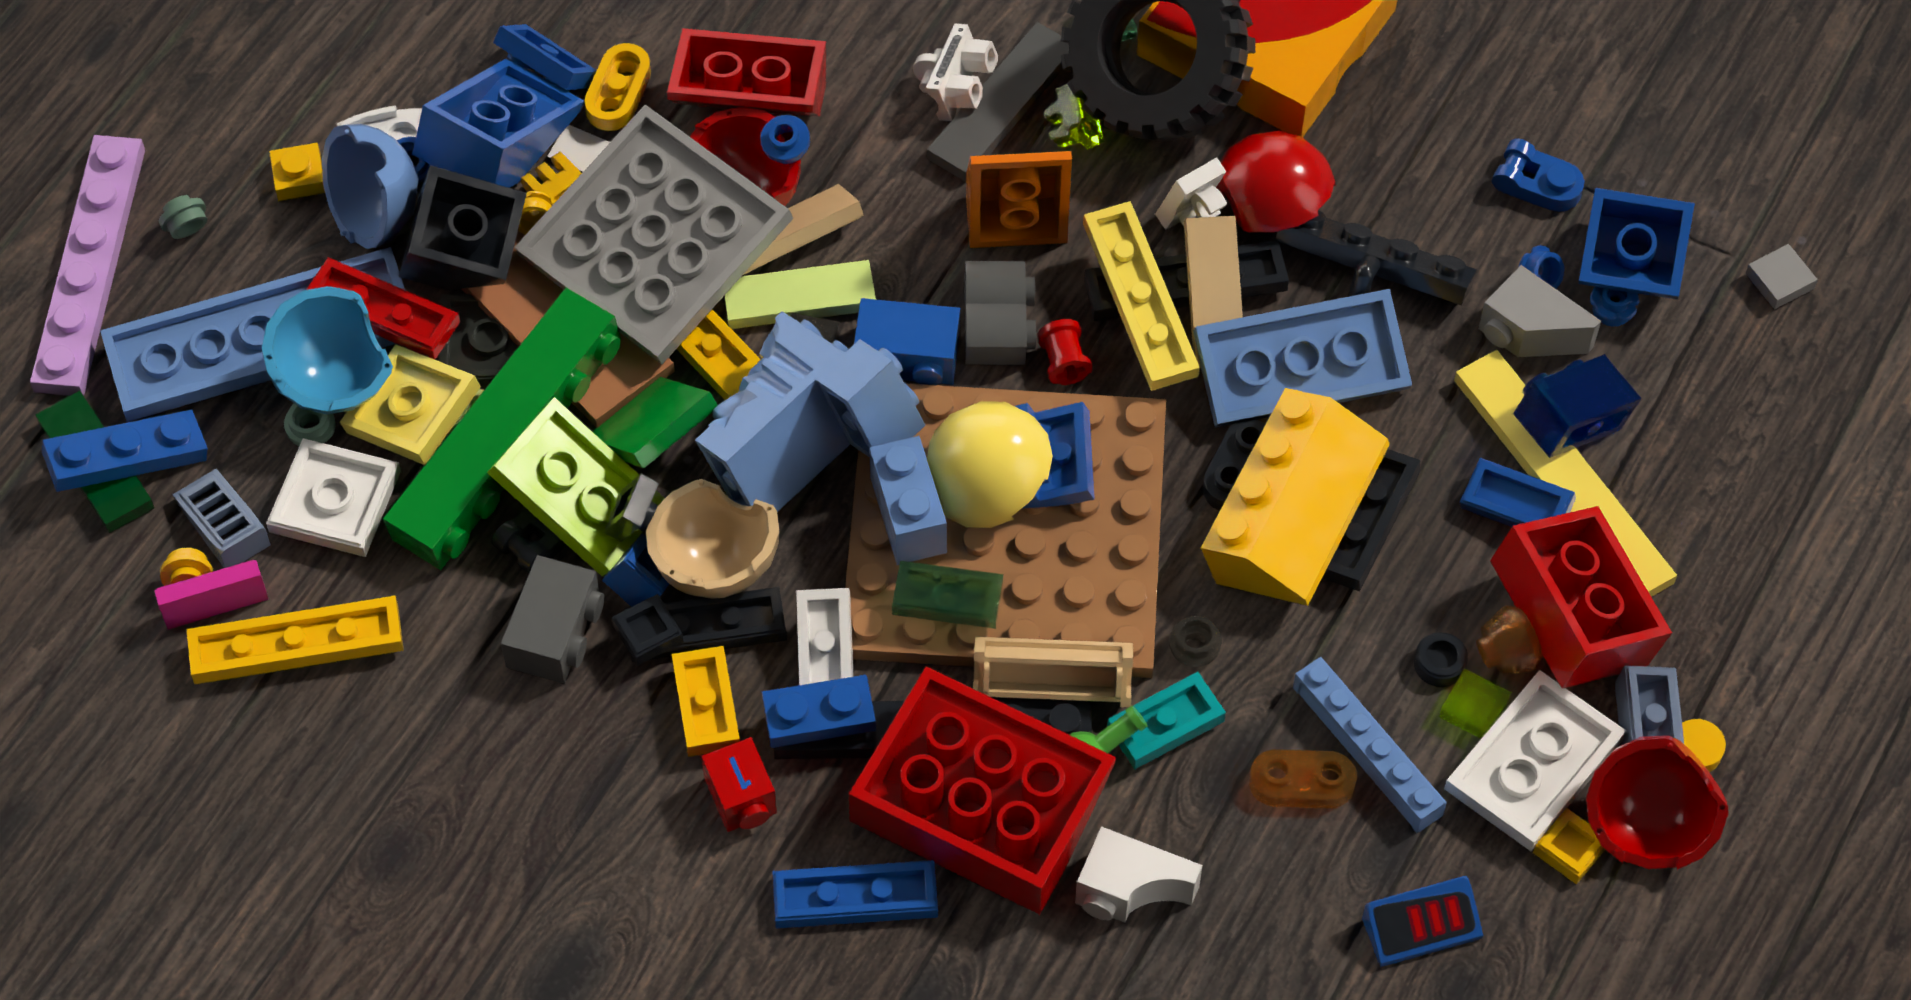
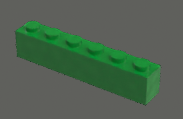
M567 287L563 290L385 515L383 520L392 541L439 570H442L450 558L455 559L464 551L469 542L471 531L481 518L487 519L491 516L499 504L500 494L505 489L487 473L554 397L565 408H568L572 402L580 401L590 386L591 377L601 364H608L617 354L621 337L616 318L613 314Z

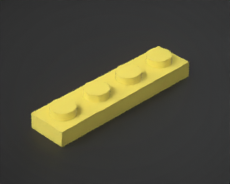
M1131 201L1084 214L1083 226L1150 390L1153 391L1198 377L1199 364Z

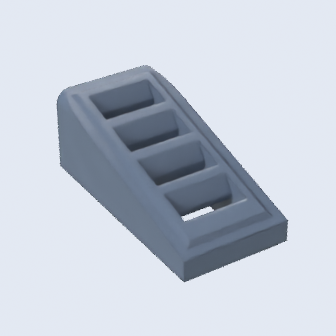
M217 469L172 494L175 502L223 568L241 564L271 545L264 526ZM215 487L217 489V492L195 505L192 503V500ZM223 499L226 501V504L206 516L201 514V512ZM234 512L235 516L215 528L211 526L213 523ZM241 524L244 526L243 529L224 540L221 538L222 535Z

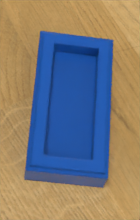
M1479 458L1460 500V505L1462 509L1512 527L1522 523L1570 513L1576 500L1575 492Z

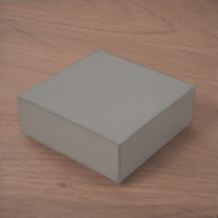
M1789 244L1748 264L1745 273L1773 309L1815 289L1818 281Z

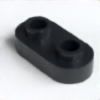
M1244 419L1234 423L1226 432L1204 477V497L1216 510H1221L1234 484L1223 482L1222 478L1233 477L1237 480L1255 444L1245 443L1242 439L1253 438L1258 440L1266 425L1265 423L1255 419Z

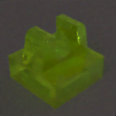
M1068 84L1056 89L1058 101L1044 111V117L1054 126L1061 122L1062 124L1059 128L1048 133L1049 138L1059 147L1081 143L1084 147L1090 149L1104 142L1100 120L1092 118L1082 108L1085 101L1082 98L1074 97Z

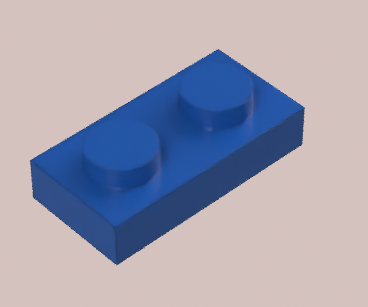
M526 24L500 26L493 41L494 44L508 52L507 58L523 68L534 69L545 76V80L568 92L570 90L589 88L597 71Z
M867 674L762 691L771 748L876 731V719Z

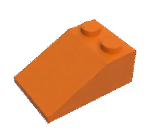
M1071 151L970 156L966 171V204L970 248L1068 243L1072 169Z

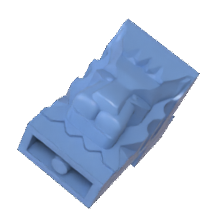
M782 311L775 317V325L763 343L759 353L762 359L750 370L746 377L742 378L739 391L713 409L714 420L695 441L731 500L744 506H753V502L757 499L774 505L778 512L850 444L870 457L869 447L914 437L926 425L916 408V405L919 404V399L914 391L903 382L899 374L903 371V368L890 351L885 348L877 351L861 339L850 349L837 340L830 343L823 338L822 334L812 323L805 319L802 322H798Z

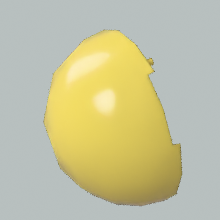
M980 401L950 414L934 431L928 446L927 461L944 515L965 527L992 528L1014 520L1012 516L1034 498L1045 479L1048 480L1053 456L1048 433L1034 416L1007 402Z

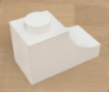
M1101 827L1077 880L1075 903L1081 905L1088 914L1101 920H1111L1114 918L1122 922H1126L1129 913L1140 906L1152 902L1176 901L1192 905L1199 889L1202 865Z

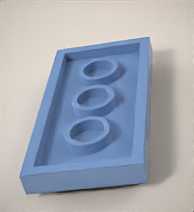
M1390 289L1196 326L1193 330L1215 427L1234 424L1244 419L1270 417L1285 388L1331 397L1336 402L1341 403L1407 390L1412 386Z

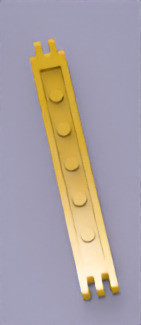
M558 152L551 157V161L559 173L556 174L545 162L535 168L539 178L544 183L540 184L530 173L521 178L520 182L527 192H544L551 197V202H556L582 174L562 152ZM713 309L677 348L682 356L724 400L739 391L742 378L746 377L750 370L761 360Z

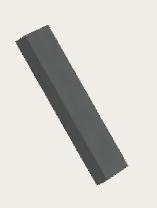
M1037 22L982 85V98L977 109L962 108L928 147L927 159L966 182V171L970 156L990 155L1063 70L1061 55L1069 54V43L1060 41V34Z

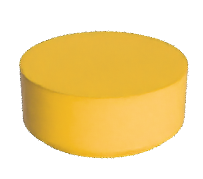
M1690 719L1683 722L1684 744L1697 756L1709 772L1713 771L1721 762L1725 752L1726 742L1724 735L1716 725L1703 719Z

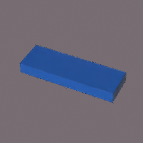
M934 860L773 871L776 928L938 918Z

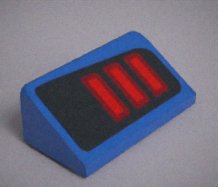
M1467 876L1369 902L1365 905L1362 917L1380 967L1483 939V931L1472 886Z

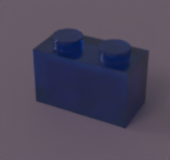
M1604 354L1586 362L1581 359L1576 360L1562 371L1549 376L1546 373L1535 376L1523 388L1524 396L1513 414L1546 455L1552 458L1620 431L1642 398Z

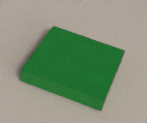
M659 377L596 428L593 433L625 462L645 468L711 414L717 403L709 391Z

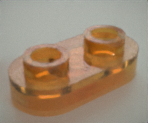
M1268 750L1261 753L1253 761L1249 776V786L1254 797L1263 804L1274 807L1337 808L1346 804L1351 799L1357 781L1356 768L1351 760L1345 755L1334 751ZM1278 768L1283 770L1286 776L1277 779L1270 776L1268 771ZM1326 770H1332L1339 775V778L1328 780L1321 773Z

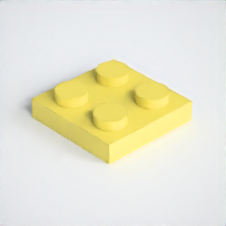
M395 344L388 354L393 366L390 376L373 398L354 410L347 411L340 423L346 433L426 465L481 386L475 375Z

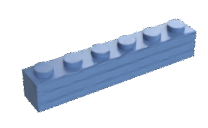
M1319 657L1295 674L1293 689L1305 700L1411 824L1416 833H1419L1443 816L1447 802L1322 657Z

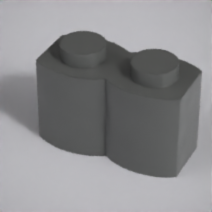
M965 261V365H1025L1026 350L1036 349V320L1026 319V307L1035 306V277H1026L1025 261Z

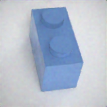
M920 436L869 447L870 478L896 564L900 565L947 553V522Z

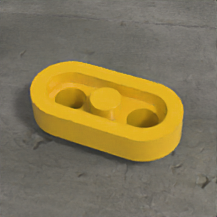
M622 43L611 47L604 54L585 96L586 115L594 127L604 131H615L625 127L633 118L651 77L649 56L643 48L631 43ZM624 72H632V73H633V74L630 75V76H624V75H622V73H624ZM608 109H615L612 112H605Z

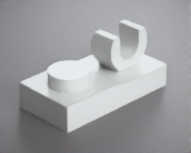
M1218 158L1176 180L1155 213L1165 230L1179 222L1184 226L1186 218L1217 217L1221 214L1220 209L1224 208L1227 203L1216 187L1225 175L1226 170Z
M849 588L796 590L799 685L853 677L851 598Z

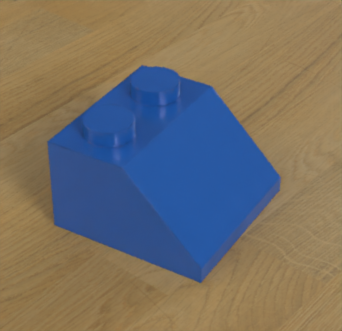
M1595 188L1578 284L1678 300L1695 203Z

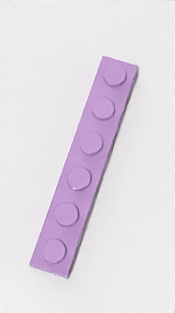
M94 135L30 380L34 393L70 396L81 391L84 396L145 153L142 139Z

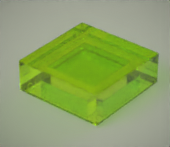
M1464 668L1443 704L1439 717L1482 739L1501 716L1510 700L1512 692Z

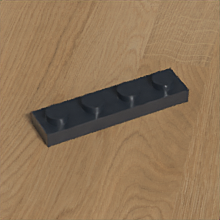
M1278 240L1238 246L1241 298L1288 291L1289 278ZM1186 254L1156 258L1155 261L1175 309L1189 307ZM1101 267L1085 269L1084 282L1094 321L1121 317Z

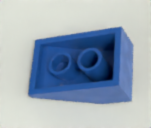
M504 59L423 105L412 155L431 166L510 188L520 182L521 178L527 174L583 109L584 100L518 64Z

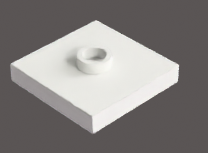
M303 438L266 523L268 531L277 535L366 557L401 473L399 462Z

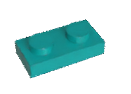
M1196 672L1133 705L1144 718L1148 727L1143 731L1138 730L1122 742L1119 747L1133 768L1137 769L1225 722L1226 712L1199 672ZM1124 710L1109 718L1107 727L1123 716L1126 711Z

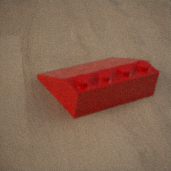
M926 666L849 792L850 822L929 861L934 860L935 864L1040 915L1070 861L1114 767L1116 757Z

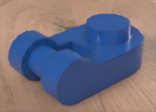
M1510 140L1504 152L1505 164L1499 165L1493 175L1492 184L1494 187L1505 194L1552 211H1567L1575 207L1581 199L1585 182L1581 171L1569 162L1537 151L1526 140ZM1522 171H1527L1536 176L1534 179L1526 177Z

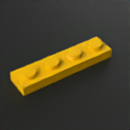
M396 596L186 629L190 671L194 684L404 651Z

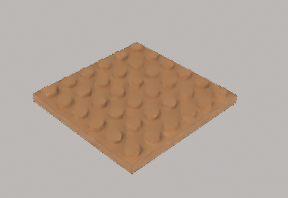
M907 384L919 399V404L916 405V408L926 425L915 435L920 436L926 458L931 437L942 422L950 414L980 401L1007 402L1013 406L1028 403L1034 412L1083 402L1090 411L1095 500L1060 506L1022 508L1012 516L1014 520L992 528L965 527L945 516L947 522V553L897 565L871 482L870 457L858 450L845 588H849L851 598L853 659L974 667L975 637L1133 643L1132 677L1152 678L1166 399Z

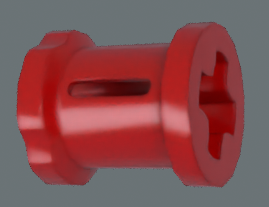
M1072 319L1052 321L1043 326L1037 333L1038 344L1041 348L1046 349L1050 366L1048 367L1047 374L1053 384H1074L1085 379L1092 372L1091 360L1088 356L1083 355L1079 343L1082 333L1080 324Z

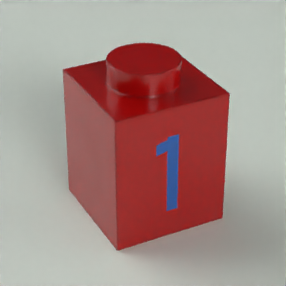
M752 737L701 756L704 779L727 832L737 828L752 829L765 823L771 815L777 814L775 789Z

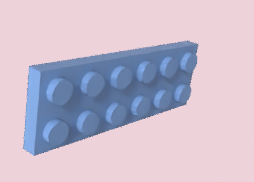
M391 247L340 261L343 264L405 290L403 281L399 277V270ZM321 267L100 330L127 422L270 381L271 378L266 371L262 354V343L267 322L281 303L307 289ZM375 335L381 348L396 344Z

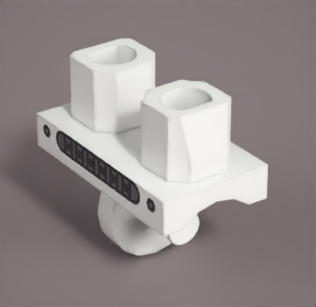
M954 24L943 49L938 48L934 54L924 53L917 57L913 66V73L921 81L919 85L920 90L928 93L937 102L939 107L937 117L939 120L952 121L958 108L977 109L982 98L983 87L979 77L972 75L974 72L993 73L998 62V55L992 41L973 39L968 24Z

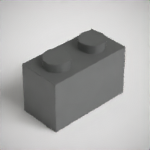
M536 556L501 641L506 668L565 684L571 667L578 668L584 658L587 646V638L584 635L589 622L596 623L603 609L604 593L599 592L596 571L543 556Z

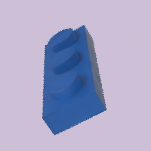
M193 410L42 440V454L56 492L203 462L207 460L208 451Z

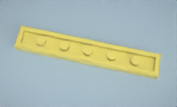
M1498 350L1456 371L1455 383L1529 476L1575 492L1576 500L1570 512L1599 506L1651 597L1675 583L1677 574Z

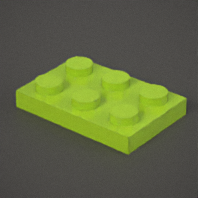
M555 397L541 410L487 472L602 577L614 567L643 532L637 529L622 542L603 533L622 489L638 477L639 474ZM656 490L651 502L658 506L665 498Z

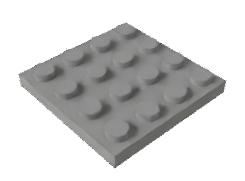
M644 105L519 241L514 249L522 259L563 290L567 287L613 314L616 318L619 333L662 365L793 220V216L787 207L650 107Z

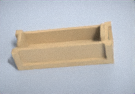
M975 637L973 689L989 697L1120 702V707H1130L1133 643Z

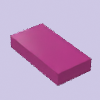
M256 560L247 561L154 590L158 606L168 630L269 600Z

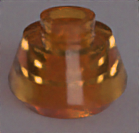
M1502 606L1481 627L1482 638L1476 640L1477 649L1484 664L1489 669L1496 666L1502 674L1533 672L1537 669L1543 658L1537 634L1527 615L1518 607Z

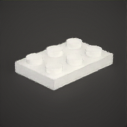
M1539 670L1447 779L1444 789L1525 848L1532 851L1557 818L1591 780L1596 769L1623 741L1626 730L1568 689H1562L1559 683Z

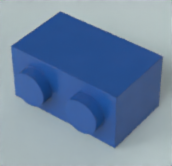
M861 298L854 344L861 339L877 351L881 348L890 351L903 368V371L899 373L902 380L915 381L923 385H953L960 339V308Z

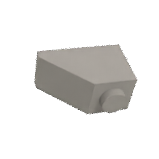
M1520 265L1485 301L1478 329L1485 334L1492 344L1500 348H1506L1517 357L1588 354L1594 348L1601 321Z

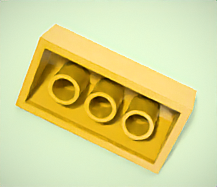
M1285 388L1201 546L1215 583L1308 606L1390 445L1388 438L1331 397Z

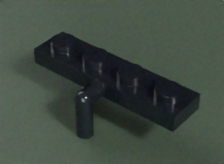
M1318 210L1319 216L1298 227L1277 231L1275 238L1280 243L1355 268L1347 297L1369 293L1374 277L1378 276L1462 305L1472 288L1477 269L1466 266L1465 262L1451 255L1437 256L1419 250L1416 244L1408 240H1390L1373 234L1364 225L1358 223L1344 224L1326 218L1325 214Z

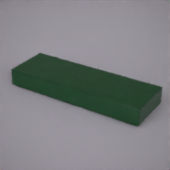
M81 391L35 414L40 427L48 439L104 427ZM136 475L80 487L109 533L155 509L152 499Z

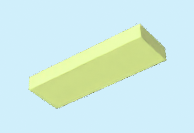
M869 260L741 276L724 295L728 325L731 329L775 324V317L782 311L797 321L859 313L861 298L876 299Z

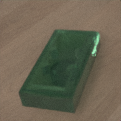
M900 561L892 603V615L996 629L1004 574Z

